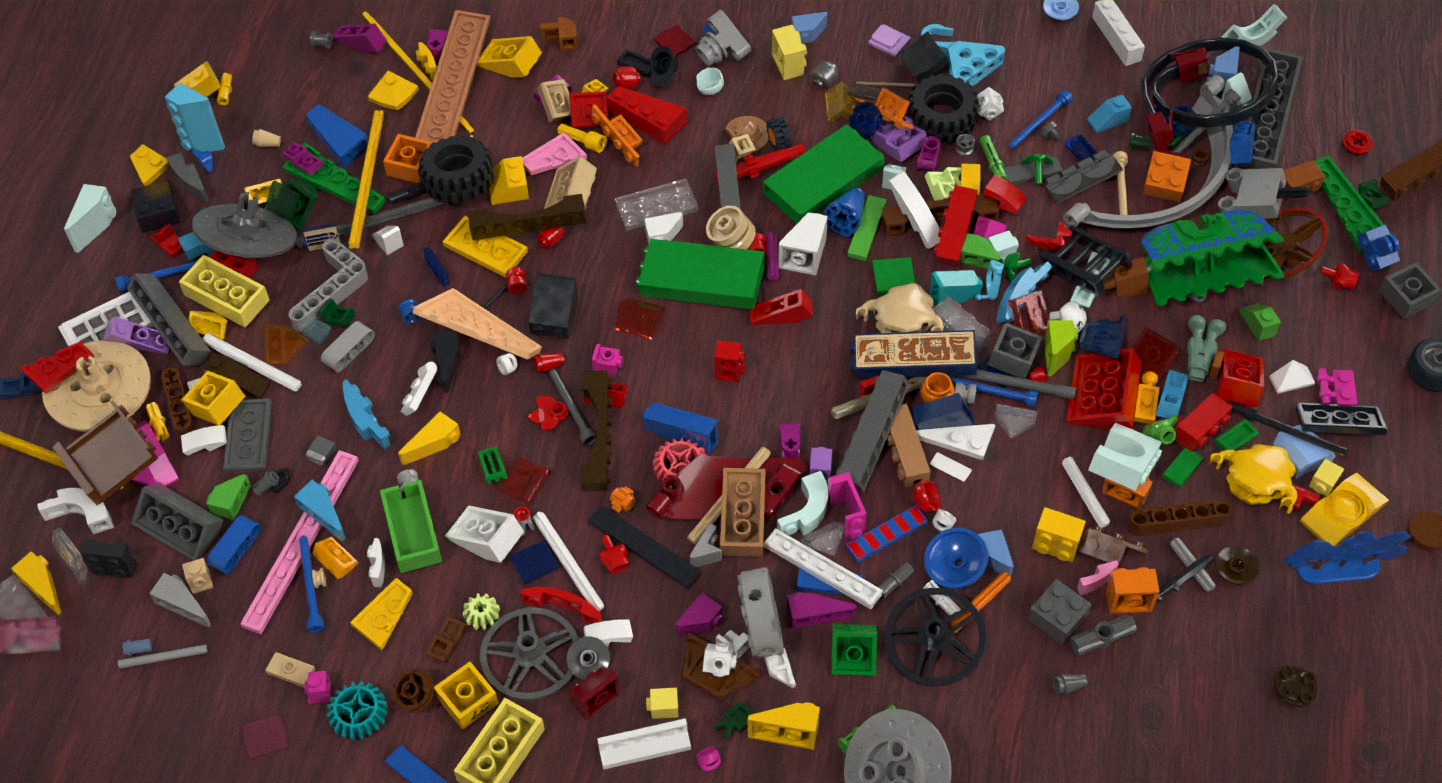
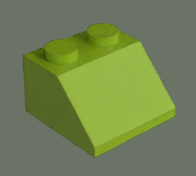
M1049 320L1044 341L1047 376H1052L1070 360L1071 352L1075 351L1078 329L1074 328L1073 320Z

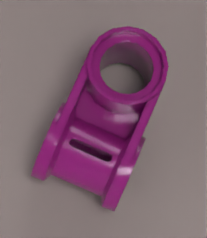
M430 29L427 47L432 53L435 62L440 60L449 30Z
M928 136L924 139L917 161V170L922 168L932 170V172L936 171L940 149V140L937 137Z
M800 423L779 424L782 457H800Z

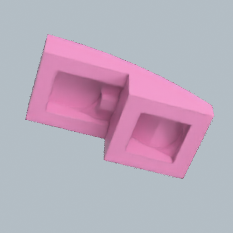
M1118 561L1098 565L1094 575L1080 578L1077 587L1080 596L1095 591L1109 581L1111 571L1118 568Z

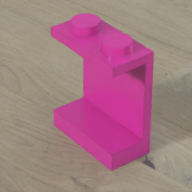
M849 472L828 478V502L830 506L846 501L851 512L850 515L845 516L844 540L856 539L865 534L866 511Z

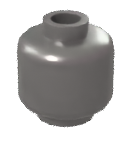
M830 61L820 62L812 72L813 84L820 89L822 87L830 88L838 78V68Z

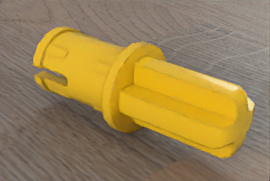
M223 73V76H221V87L217 89L219 91L217 102L222 106L229 103V95L232 92V75Z
M151 402L146 405L150 418L149 425L153 427L158 441H160V437L161 441L166 440L169 437V433L165 426V417L161 415L158 405L155 402Z

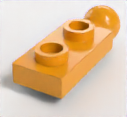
M1152 371L1144 373L1142 376L1143 384L1139 383L1134 416L1135 422L1153 424L1155 422L1160 387L1155 386L1158 382V376Z

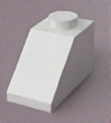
M682 212L644 219L648 243L650 238L672 241L683 227Z

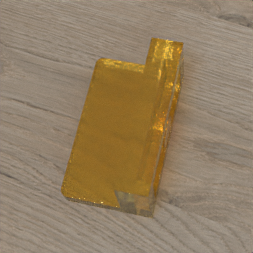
M840 82L825 93L827 118L829 121H833L840 115L850 121L856 118L853 89Z

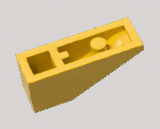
M439 412L398 452L401 464L406 465L447 449L461 435L458 424L442 412Z
M31 551L11 569L27 588L59 615L61 609L51 572L47 568L49 563L42 555L37 557Z

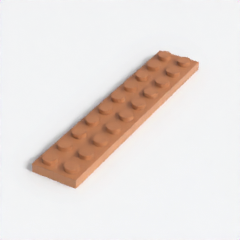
M455 10L415 138L437 143L442 138L456 137L490 23V15Z

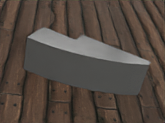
M181 153L167 157L170 169L180 185L194 197L203 202H208V197L194 163L186 165Z

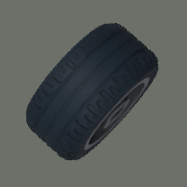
M1442 338L1422 340L1415 346L1408 360V371L1411 378L1424 389L1435 392H1442Z

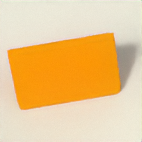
M332 537L315 543L312 552L313 556L337 579L344 577L359 563Z

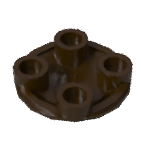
M1284 665L1276 673L1273 680L1277 696L1284 703L1293 707H1304L1311 704L1318 693L1316 675L1299 666Z

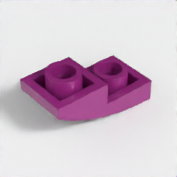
M296 142L282 153L289 162L309 176L313 175L324 165L321 159L310 154L306 147Z

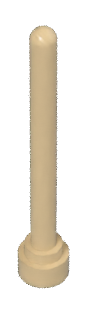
M1118 151L1113 156L1123 168V171L1117 174L1120 215H1128L1124 168L1128 163V155L1123 151Z

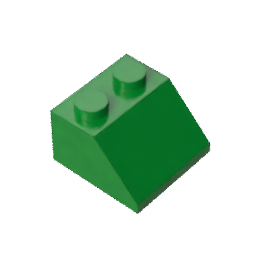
M832 624L831 673L834 675L876 676V625Z

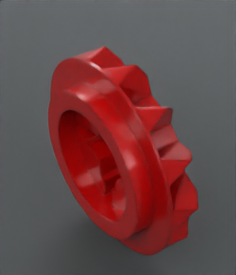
M1349 131L1342 139V146L1346 147V151H1352V154L1358 153L1360 156L1363 153L1368 154L1373 147L1372 138L1363 131Z

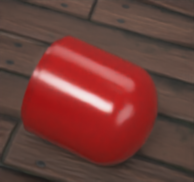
M1039 366L1028 372V380L1048 381L1044 367Z

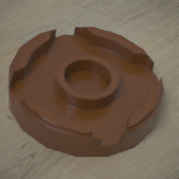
M1420 511L1416 513L1409 521L1407 529L1408 534L1411 535L1410 539L1418 547L1422 546L1425 550L1437 551L1442 549V515L1433 511Z

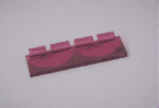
M57 616L41 617L40 626L39 618L20 619L19 627L17 619L0 620V655L62 651V625H58Z

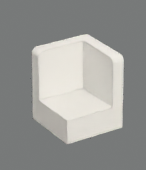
M729 630L723 637L720 634L716 636V643H726L730 647H734L733 655H737V659L749 648L748 637L744 632L738 636L732 630Z

